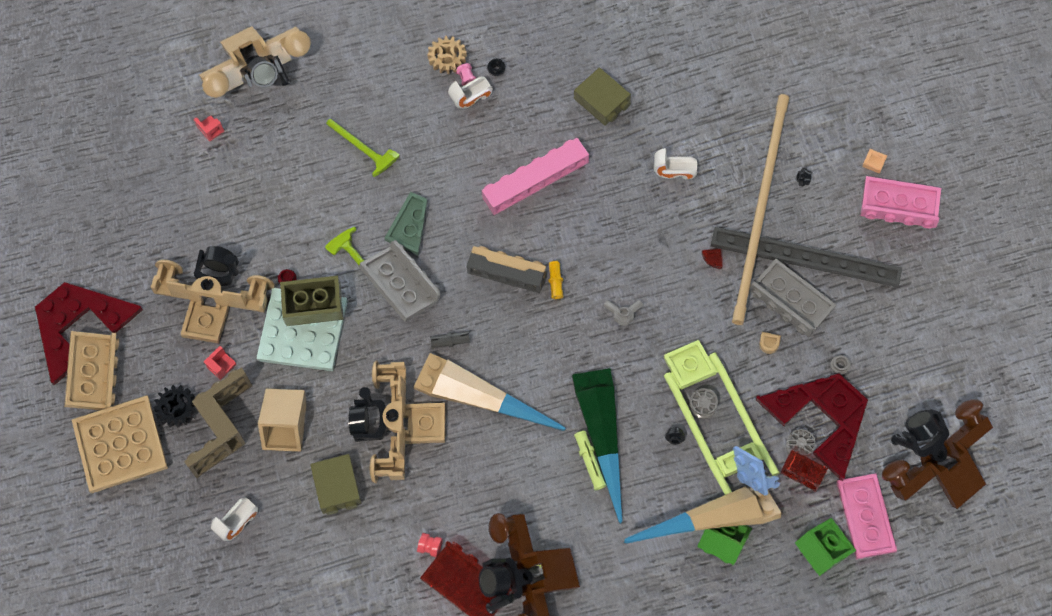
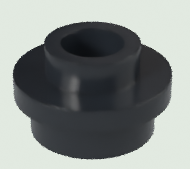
M494 58L488 63L487 70L493 76H500L505 71V64L501 59Z
M802 168L801 171H798L796 181L799 183V186L803 187L810 184L811 171L807 170V168Z
M672 427L668 429L665 439L669 443L677 445L685 440V434L681 428Z

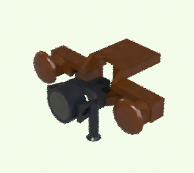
M971 399L957 407L955 416L957 419L963 420L964 425L951 437H949L950 433L941 412L933 409L922 410L910 416L905 423L908 432H902L904 438L899 434L892 436L891 442L893 445H901L913 450L917 456L921 457L922 463L920 468L915 466L909 470L910 464L907 461L897 460L888 464L883 469L882 479L890 481V487L897 498L907 501L931 479L936 477L952 507L958 509L986 485L967 450L993 428L988 417L980 414L983 408V403L980 400ZM935 436L925 446L919 447L917 441H925ZM947 456L956 459L958 462L950 470L937 463L943 462Z
M496 513L491 517L488 525L489 534L492 540L499 544L504 543L508 538L511 558L490 559L482 563L483 568L479 573L480 590L486 597H495L491 599V602L487 603V611L490 614H494L496 610L525 596L526 601L522 602L525 613H520L517 616H550L544 593L574 590L580 587L571 549L562 548L534 552L524 514L512 515L506 518L503 514ZM541 565L545 579L531 584L533 576L528 569ZM511 586V595H506Z

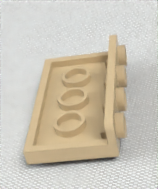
M71 331L64 407L103 410L114 405L115 393H112V386L115 387L117 376L113 375L114 368H117L118 357H115V350H118L119 339H116V333L103 335Z

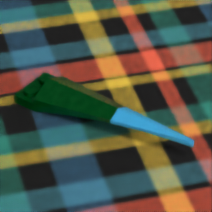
M611 369L573 374L572 380L575 395L618 521L621 523L622 509L615 391Z

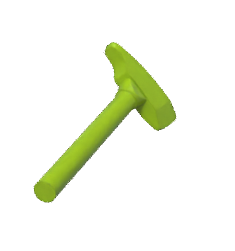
M332 119L326 122L330 128L373 159L376 163V170L372 173L373 177L388 169L400 156L391 149H388L383 156L379 155Z
M356 227L342 232L325 246L333 255H336L343 248L358 265L364 261L350 242L352 234L357 230Z

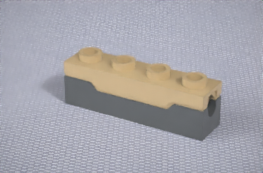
M473 246L466 266L468 274L540 293L546 276V266L541 262H530L520 256L512 257L502 251L494 252L483 246Z

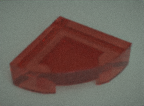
M721 249L702 250V257L709 266L722 269Z

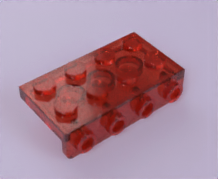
M447 541L443 550L420 579L467 616H495L500 609L496 610L494 614H490L486 609L487 603L491 602V599L495 597L484 596L479 587V573L483 568L478 564L479 560L470 553L466 555L462 552L463 548L458 543ZM511 588L506 595H511Z

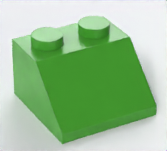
M832 518L809 530L795 542L800 552L819 576L835 567L856 551Z
M741 525L705 529L697 547L701 548L705 553L720 558L725 563L734 565L753 528Z

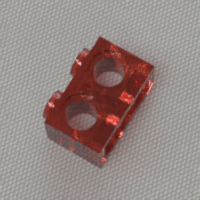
M791 450L780 473L816 492L828 468Z

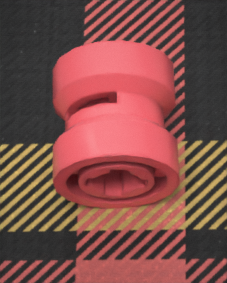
M423 532L418 543L417 552L422 554L426 552L430 556L437 558L443 538H433Z

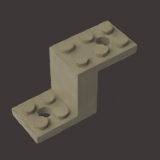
M242 368L231 371L228 377L222 381L215 382L208 391L199 393L192 401L217 437L215 440L208 441L204 448L198 452L191 453L184 461L196 478L246 444L221 408L252 387L249 378Z

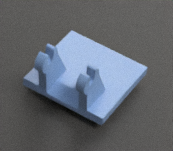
M737 446L733 448L734 461L738 472L737 477L741 483L748 485L765 496L768 495L767 489H775L780 485L777 481L779 480L777 476L770 477L765 474L766 470L762 460Z

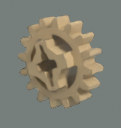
M445 36L444 40L439 37L438 42L433 41L432 47L428 48L429 64L433 65L434 70L439 68L441 74L444 70H446L447 74L450 73V70L456 72L457 67L462 65V63H466L465 57H467L465 45H461V40L455 42L454 37L450 40L447 36Z

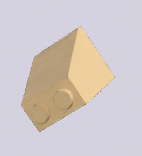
M265 390L258 421L262 450L301 452L307 404L305 390Z

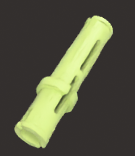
M586 431L576 433L574 437L580 449L579 455L583 457L594 490H600L607 485L595 458L594 447L590 445Z

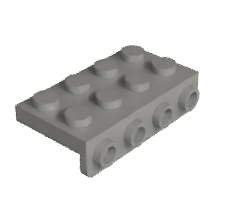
M396 240L391 242L390 247L361 262L359 265L362 272L404 322L429 309L439 301V288L429 280L426 272L418 267L414 258L410 257L403 245L399 244Z
M777 259L769 265L755 282L750 284L749 291L754 298L762 300L766 303L767 308L771 311H776L785 322L793 324L799 333L808 337L814 333L836 307L834 302Z

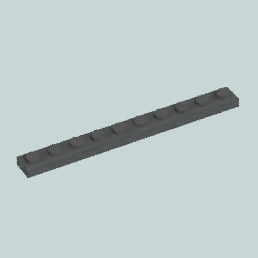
M715 227L710 247L747 254L751 234ZM760 237L756 257L777 259L783 263L897 288L900 284L902 267Z

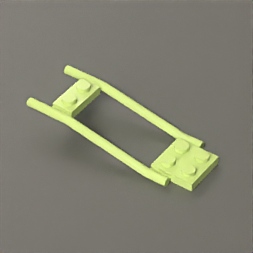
M699 340L665 354L664 360L671 373H666L664 378L673 392L723 493L727 495L732 492L725 478L737 473L734 450L714 460L680 389L682 390L712 377L716 373H719L753 442L740 448L758 459L764 460L772 476H777L780 472L761 441L717 354L712 353L708 356Z

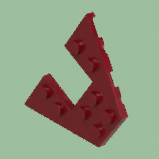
M66 282L37 304L35 311L51 383L55 385L67 375L69 343L61 334L78 319L91 310L112 333H117L143 311L142 307Z
M835 374L829 378H820L811 383H802L785 390H777L775 393L756 397V401L783 426L790 422L810 402L815 404L839 428L813 452V455L841 481L844 480L868 399L842 375Z

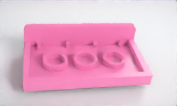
M866 176L860 216L867 219H882L886 222H901L909 226L920 225L927 229L936 228L939 223L938 214L941 188Z

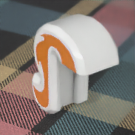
M478 77L461 88L456 81L453 82L449 87L448 94L457 108L466 109L474 105L480 98L486 99L489 97L493 88L485 77Z
M666 148L660 149L654 154V171L662 178L669 179L682 176L683 179H692L697 176V160L693 157H667Z
M246 497L241 498L222 520L218 517L214 518L211 523V530L223 541H230L241 533L248 521H252L255 518L258 508Z

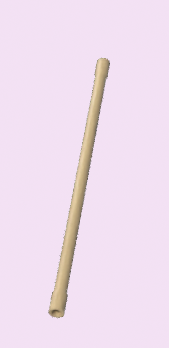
M785 94L778 96L765 169L737 304L735 305L732 323L736 325H743L746 303L785 113L789 103V96Z

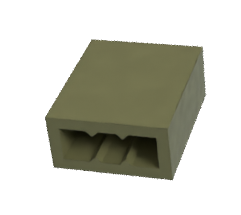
M599 67L574 89V100L606 126L609 122H613L622 110L625 111L630 106L631 94Z
M349 454L310 464L320 509L323 514L332 515L340 509L346 508L351 510L362 504Z

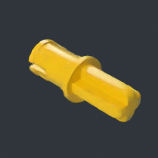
M558 261L549 262L550 279H548L551 287V298L561 299L563 298V278L561 277L560 263Z

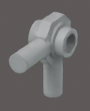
M609 300L604 303V307L614 314V321L622 326L630 324L634 320L633 313L643 306L640 300H637L629 308H618Z

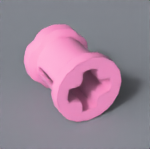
M462 64L456 69L457 74L462 79V86L476 79L471 71V64Z

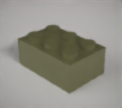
M338 276L280 282L282 317L286 326L344 320L341 283Z

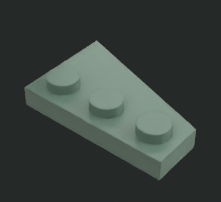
M412 192L409 193L385 236L386 242L391 243L396 240L399 244L403 245L405 250L419 256L427 208L426 198Z

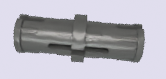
M468 331L452 334L447 332L446 335L430 336L432 349L449 346L450 348L453 345L470 343Z

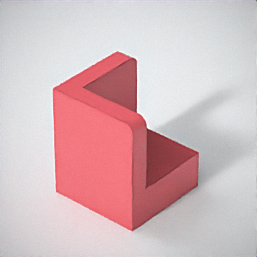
M209 116L202 122L197 117L194 119L197 128L209 142L224 132L222 124L217 118L214 119L212 116Z
M221 346L203 361L207 369L220 380L236 366V362L225 353Z

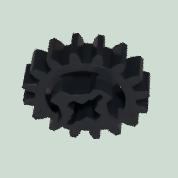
M172 385L171 390L165 387L164 394L158 393L160 399L154 400L158 405L153 407L155 412H157L155 414L156 417L161 419L162 424L167 422L169 427H172L173 423H175L178 428L181 422L187 425L186 419L193 420L191 413H197L192 403L195 399L194 394H190L191 391L188 388L184 390L182 385L178 389ZM183 397L187 398L188 404L184 402ZM163 408H165L166 410H168V411H167V414H168V415H165V414H164Z

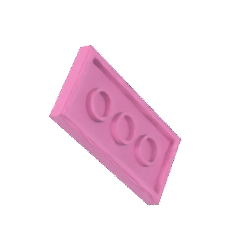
M877 474L848 478L843 481L837 480L836 483L852 545L856 549L854 552L856 560L895 553L897 548Z

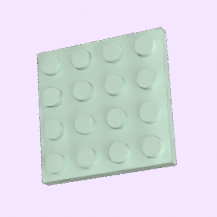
M272 288L256 359L260 362L333 371L344 320L286 326L282 317L281 289ZM342 297L343 317L345 316L348 301L346 297Z

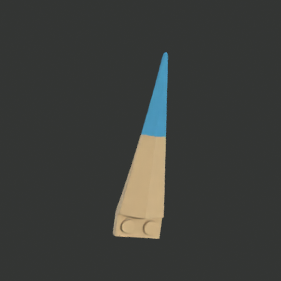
M432 353L429 354L414 385L415 390L431 397L483 408L562 431L566 430L564 426L464 368Z
M745 486L627 537L624 543L711 528L764 524L781 518L782 513L769 491L768 495L765 496L753 488Z

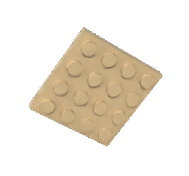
M148 395L72 419L91 494L168 469Z

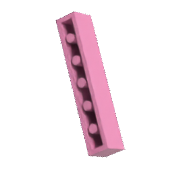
M578 138L568 140L563 146L550 150L545 156L535 158L527 166H521L514 173L504 175L498 182L485 186L482 190V198L493 215H496L588 164L589 154Z

